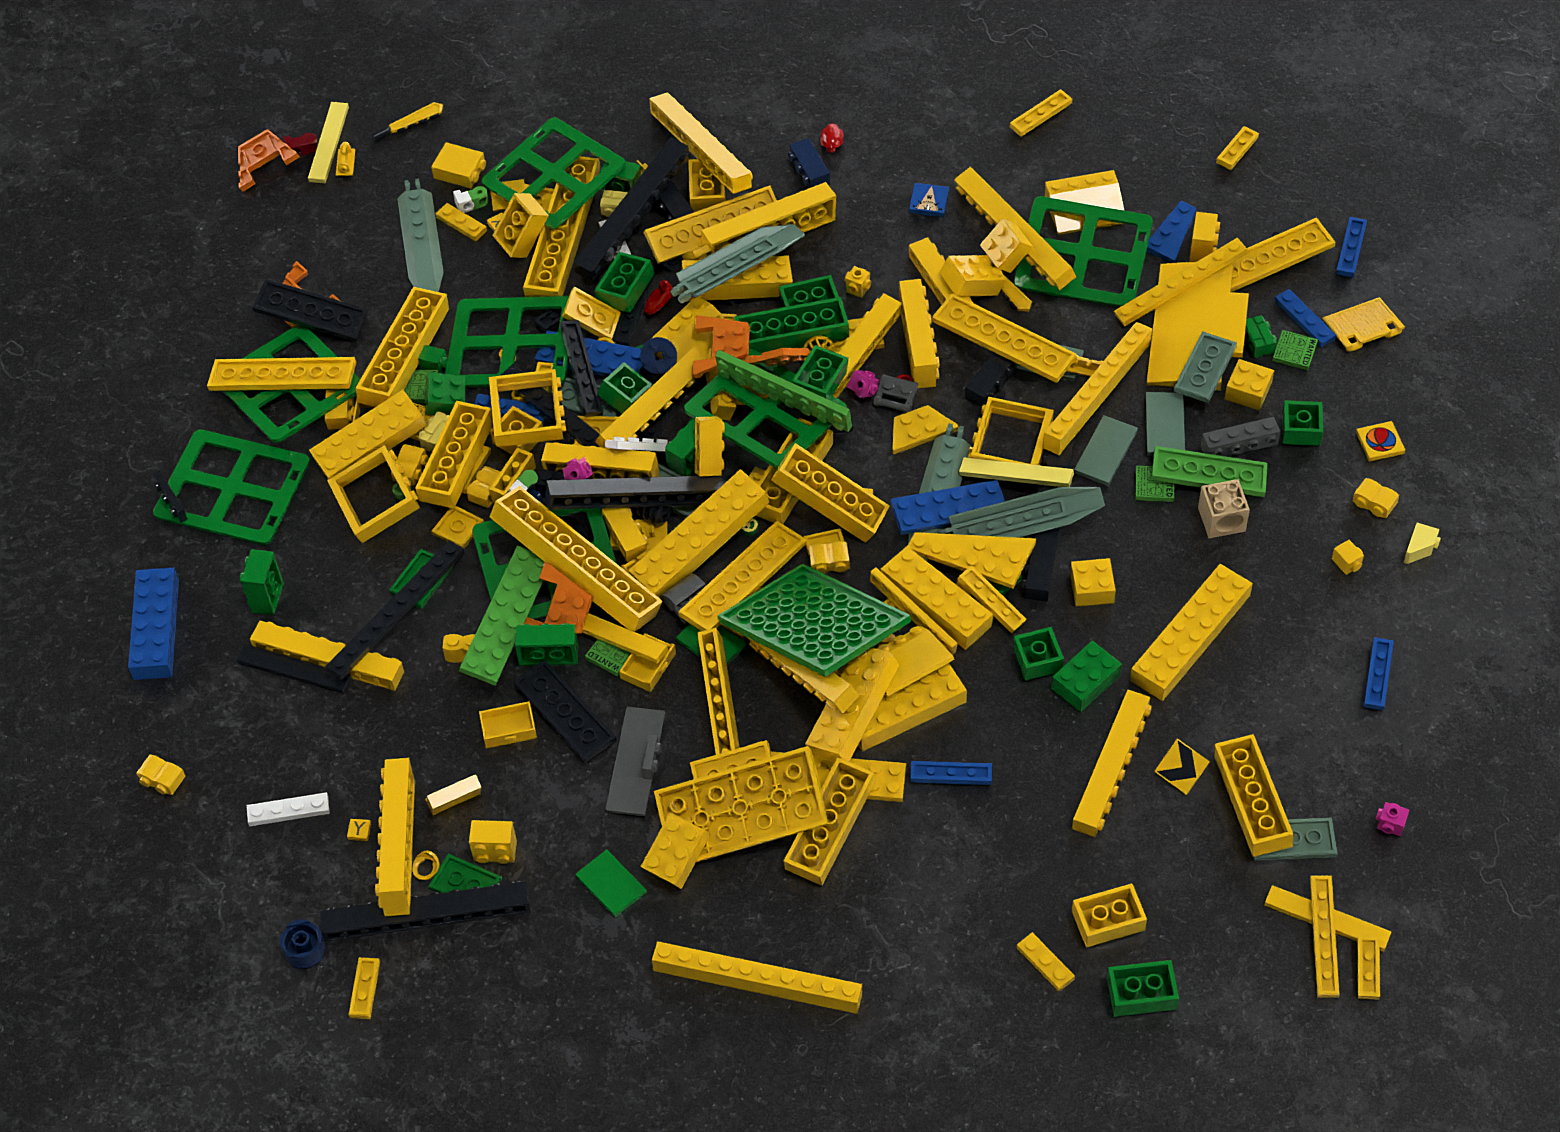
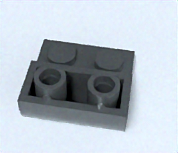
M689 574L663 593L660 599L671 612L674 611L679 617V610L704 588L705 583L697 575ZM679 617L680 620L684 623V625L688 623L687 621Z

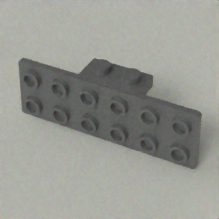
M636 707L626 708L606 804V812L636 816L646 815L654 772H657L658 768L657 755L661 753L660 739L665 711Z

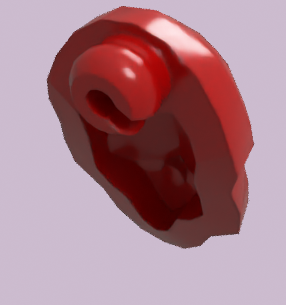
M830 123L822 129L820 143L826 147L828 153H834L836 148L843 144V130L835 123Z
M662 280L659 283L660 287L655 289L647 299L644 312L648 315L661 310L671 299L672 294L670 292L673 288L667 280Z

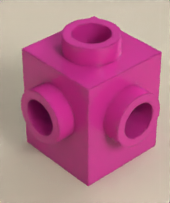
M854 370L847 387L855 391L854 394L860 398L872 397L878 390L880 380L875 378V374L870 371Z
M585 457L579 460L574 458L566 463L567 466L562 470L565 480L587 479L593 474L591 466Z
M1385 802L1384 808H1379L1375 819L1379 821L1377 829L1387 834L1401 836L1409 809L1400 807L1395 803Z

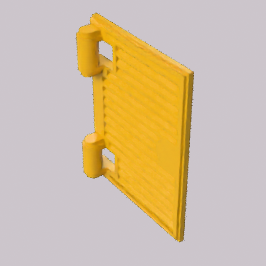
M1380 297L1322 318L1345 346L1347 352L1360 349L1364 343L1383 336L1386 338L1396 336L1405 328ZM1393 323L1395 328L1390 330L1387 325ZM1354 337L1357 342L1351 344L1348 339Z

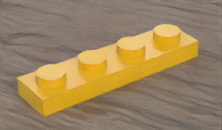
M1060 89L1011 121L1010 128L1022 137L1072 104V98Z
M972 565L957 578L1011 633L1015 632L1027 620Z

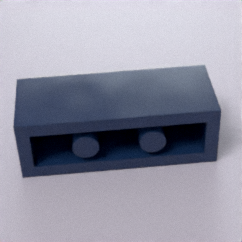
M806 138L789 144L790 152H788V157L791 162H794L797 173L802 175L804 185H808L809 188L825 182L830 185V172L810 139Z

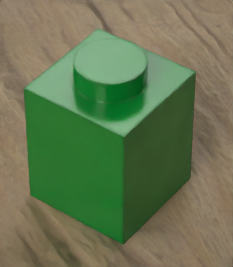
M424 345L418 357L420 370H438V373H441L448 363L445 350Z

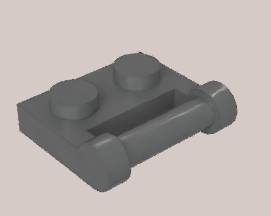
M882 375L873 405L889 407L903 411V413L910 412L918 389V383ZM883 395L905 400L906 403L883 399Z

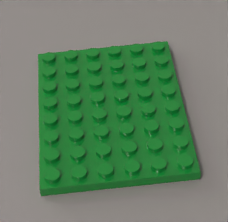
M804 564L797 566L717 615L719 623L824 677L830 675L841 666L911 622L909 614Z

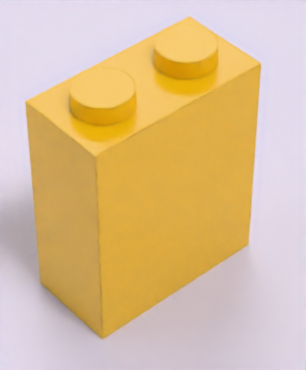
M446 142L431 166L433 178L471 189L474 183L478 181L481 171L485 169L486 160L484 159L483 152Z

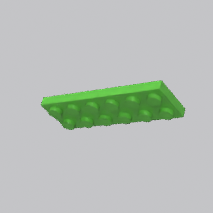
M1155 446L1151 480L1201 487L1239 479L1244 494L1265 496L1266 462Z

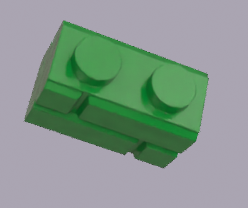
M1262 315L1246 319L1245 340L1254 358L1273 354L1277 345V338L1271 334L1270 324L1268 321L1265 322Z

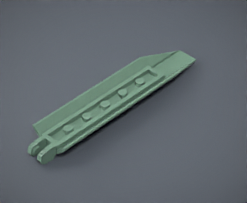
M419 178L415 179L416 190H410V182L406 180L404 181L406 191L397 200L408 278L413 287L439 292L444 272L432 193L421 189Z
M794 224L759 228L676 273L680 284L673 287L670 293L675 297L679 295L678 300L680 303L687 302L690 297H698L781 252L804 237L805 234Z
M948 424L946 435L935 438L919 494L960 487L963 476H960L959 470L963 458H968L969 448L971 447L969 443L962 439L964 426H960L957 437L951 436L953 424ZM942 527L920 532L937 533L938 530L946 529L948 527ZM909 533V542L914 533Z
M1059 487L951 515L949 519L952 527L938 530L937 533L947 534L953 532V534L1019 538L1072 524L1104 507L1105 503L1100 487Z

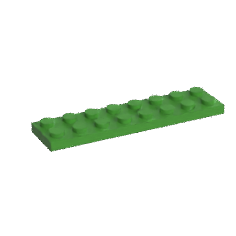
M721 350L717 351L715 358L718 371L724 378L731 377L742 386L747 385L757 393L762 392L772 400L777 401L779 399L790 408L795 407L805 415L817 417L823 423L830 422L838 430L850 431L852 427L850 409Z
M517 545L460 666L459 672L496 686L515 645L516 626L524 625L544 580L539 578L544 561L531 550Z

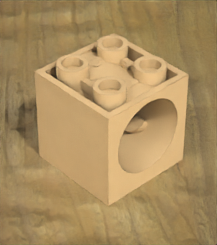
M1239 479L1201 486L1198 509L1208 538L1246 532L1250 509Z

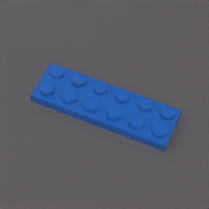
M548 330L546 331V334H556V333H557V332L548 331ZM584 338L594 375L608 377L623 362L640 375L642 374L644 367L640 359V348ZM539 348L535 362L554 363L556 348ZM558 360L557 366H563V360ZM568 361L567 369L572 370L570 362Z
M998 480L893 498L890 500V505L900 534L904 535L951 526L949 516L1005 502Z

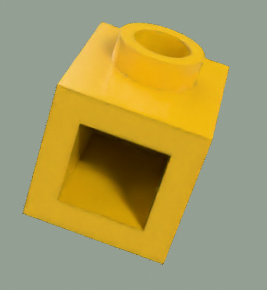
M1347 540L1334 548L1332 560L1347 575L1361 568L1364 555L1359 547H1356L1350 540Z

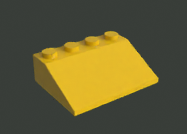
M1114 170L1045 183V197L1124 210L1119 183ZM1050 211L1058 235L1082 231L1085 221L1084 217ZM1099 220L1096 228L1122 223Z
M695 297L652 338L662 337L672 342L677 351V362L693 347L706 357L709 348H713V331L697 333L695 330L696 316L718 318V315L721 313L702 297ZM662 352L654 354L663 360L664 357H662Z
M922 626L913 627L910 629V632L895 637L892 642L880 645L877 649L891 652L899 664L884 695L890 696L955 660L953 655L928 629Z

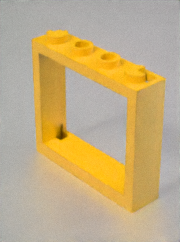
M555 369L489 377L496 447L563 439V431H566L565 420L561 421V417L565 415L563 405L560 406L559 403L563 402L562 391H558V387H561L560 377H556ZM552 386L556 426L502 431L499 392Z
M988 397L986 405L982 406L981 414L983 416L978 419L977 429L979 430L978 433L974 432L972 440L974 446L969 448L968 458L1028 464L980 454L991 415L994 413L1042 423L1030 464L1040 466L1045 451L1043 448L1044 432L1053 422L1054 410Z
M385 445L327 480L353 533L362 543L420 508L416 501L418 499L416 492L410 489L412 486L407 476H403L405 471L401 464L395 461L398 459L392 449L389 451ZM387 461L406 498L361 525L343 487Z

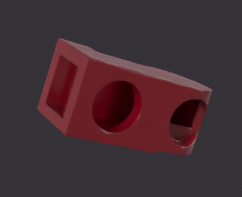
M305 133L295 138H291L290 135L283 137L284 142L292 150H295L299 156L308 155L317 150L318 142L316 135L313 133Z

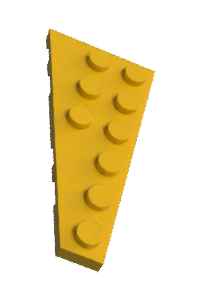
M915 532L908 547L919 556L961 571L967 570L972 565L985 579L1014 589L1036 544V539Z

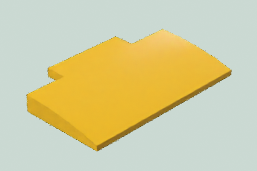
M1195 262L1161 264L1158 284ZM1233 263L1155 308L1147 385L1175 387L1202 331L1237 342V347L1232 357L1243 358L1249 294L1231 292ZM1222 377L1215 390L1221 391Z
M767 740L690 762L693 780L654 791L662 826L671 812L711 834L696 862L828 825L812 750L809 746L772 756Z

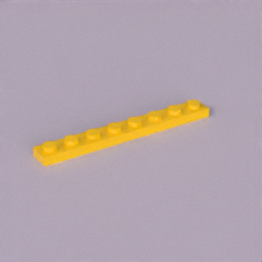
M1238 238L1232 240L1114 311L1116 317L1125 327L1248 253L1247 248Z

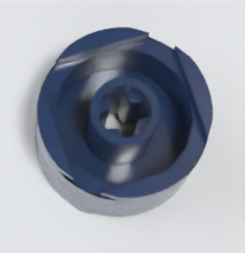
M652 338L641 349V363L649 373L664 375L677 362L676 348L672 342L665 338ZM662 352V357H664L663 360L659 359L658 361H656V356L654 354Z
M305 919L293 921L286 926L287 928L280 935V946L288 963L293 968H308L320 963L323 960L326 946L319 927Z

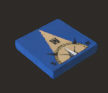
M915 183L909 213L944 217L949 187Z

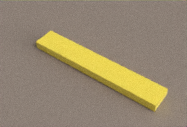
M331 102L308 176L309 182L326 183L349 109L348 103Z
M964 457L959 474L960 476L1070 487L1074 471L1067 468Z

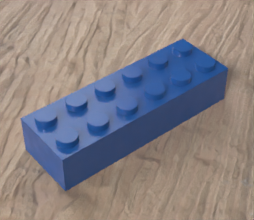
M175 568L136 570L128 664L133 680L168 678L173 675L179 579Z

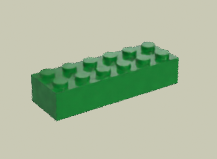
M841 297L734 317V321L747 322L749 324V349H754L761 354L780 348L803 347L806 341L814 336H825L832 341L843 340L849 337V323ZM818 339L820 344L825 341L822 339ZM816 340L811 342L812 345L817 344Z

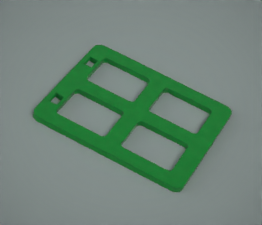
M554 117L545 122L482 178V184L490 191L510 202L513 194L518 192L500 182L499 179L518 162H525L541 172L542 175L522 193L531 194L534 198L546 186L555 181L575 194L554 214L546 211L549 216L544 225L549 229H555L623 170L626 162L621 156ZM553 132H557L576 144L556 163H551L532 151ZM585 152H589L609 164L588 184H584L565 172ZM503 166H506L501 172H498Z
M1038 196L1034 199L1028 224L1039 235L1046 211L1077 215L1085 218L1079 243L1043 238L1059 255L1075 258L1073 271L1076 278L1059 290L1055 285L1052 287L1046 280L1031 278L1032 266L1024 257L1017 267L1014 279L1015 286H1019L1022 290L1121 307L1136 298L1153 219L1150 215ZM1105 220L1137 226L1132 252L1128 253L1094 247L1092 243L1097 222ZM1139 234H1145L1144 242L1138 241ZM1093 260L1128 267L1123 292L1118 294L1083 287L1088 261ZM1128 281L1134 282L1133 289L1127 288Z
M569 296L479 298L459 301L445 374L465 376V388L490 387L489 377L500 376L514 364L517 349L555 347L553 369L556 371V377H560L562 385L566 380L569 358L560 324L556 334L520 335L519 332L524 310L562 309L560 323L564 321L562 315ZM509 310L507 328L504 335L467 336L471 312ZM503 348L499 373L460 375L465 350ZM558 360H563V366H557Z
M296 325L242 359L274 358L273 354L296 340L304 342L318 358L337 356L307 327ZM354 373L350 389H340L322 401H317L306 389L264 390L253 398H248L241 390H227L223 392L272 442L278 443L357 395L355 388L360 378ZM284 392H289L306 411L282 426L277 427L259 408ZM343 393L346 394V395H344L343 397H341L340 399L337 400L336 397H338L339 395H341V394H343ZM295 423H298V425L289 429L290 426H292Z
M749 349V356L762 355L754 349ZM765 363L754 364L764 371L791 383L796 375L785 367H780L779 364L774 366H766ZM720 373L689 400L684 407V412L694 419L695 417H713L714 415L704 410L703 407L720 392H726L754 409L735 427L724 422L725 431L722 433V436L778 469L786 453L795 443L807 450L832 426V423H823L818 419L812 425H806L779 409L778 406L782 403L781 400L775 401L769 398V396L763 399L734 382L733 378H724ZM834 396L831 397L830 401L847 408L844 402ZM765 418L771 419L799 436L781 454H777L748 436Z
M197 430L193 433L168 481V485L176 497L185 483L221 491L213 510L208 517L185 512L188 520L181 523L178 517L174 518L169 510L171 506L169 504L165 505L160 496L153 514L159 520L260 545H268L271 543L310 464L309 457L306 454L206 430ZM204 445L216 446L241 453L229 477L225 478L192 470ZM255 457L292 465L280 490L243 482ZM293 473L298 474L295 481L291 479ZM235 496L273 504L261 529L256 530L223 521ZM271 518L276 519L273 526L268 525Z
M600 508L551 510L559 518L579 512H586L594 537V541L590 543L616 563ZM494 520L476 524L472 529L491 600L509 564L497 565L495 562L489 536L505 532L506 530ZM488 544L489 552L483 554L481 545ZM547 581L551 600L532 606L528 618L537 620L547 617L557 584Z

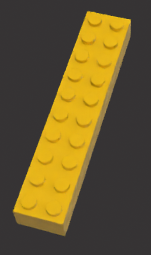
M580 156L565 172L584 184H588L600 173V161L598 158ZM556 183L547 212L554 214L575 194ZM594 195L559 227L549 229L545 225L543 226L523 286L525 297L563 296Z
M521 486L495 501L490 514L491 519L544 562L550 563L567 578L592 595V601L625 628L636 632L656 617L663 602L660 598Z

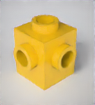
M856 266L850 272H847L844 279L846 282V292L860 298L869 290L872 282L870 280V272Z

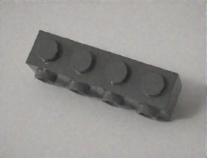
M1271 417L1203 433L1201 449L1206 454L1227 457L1278 445L1280 429L1275 418Z

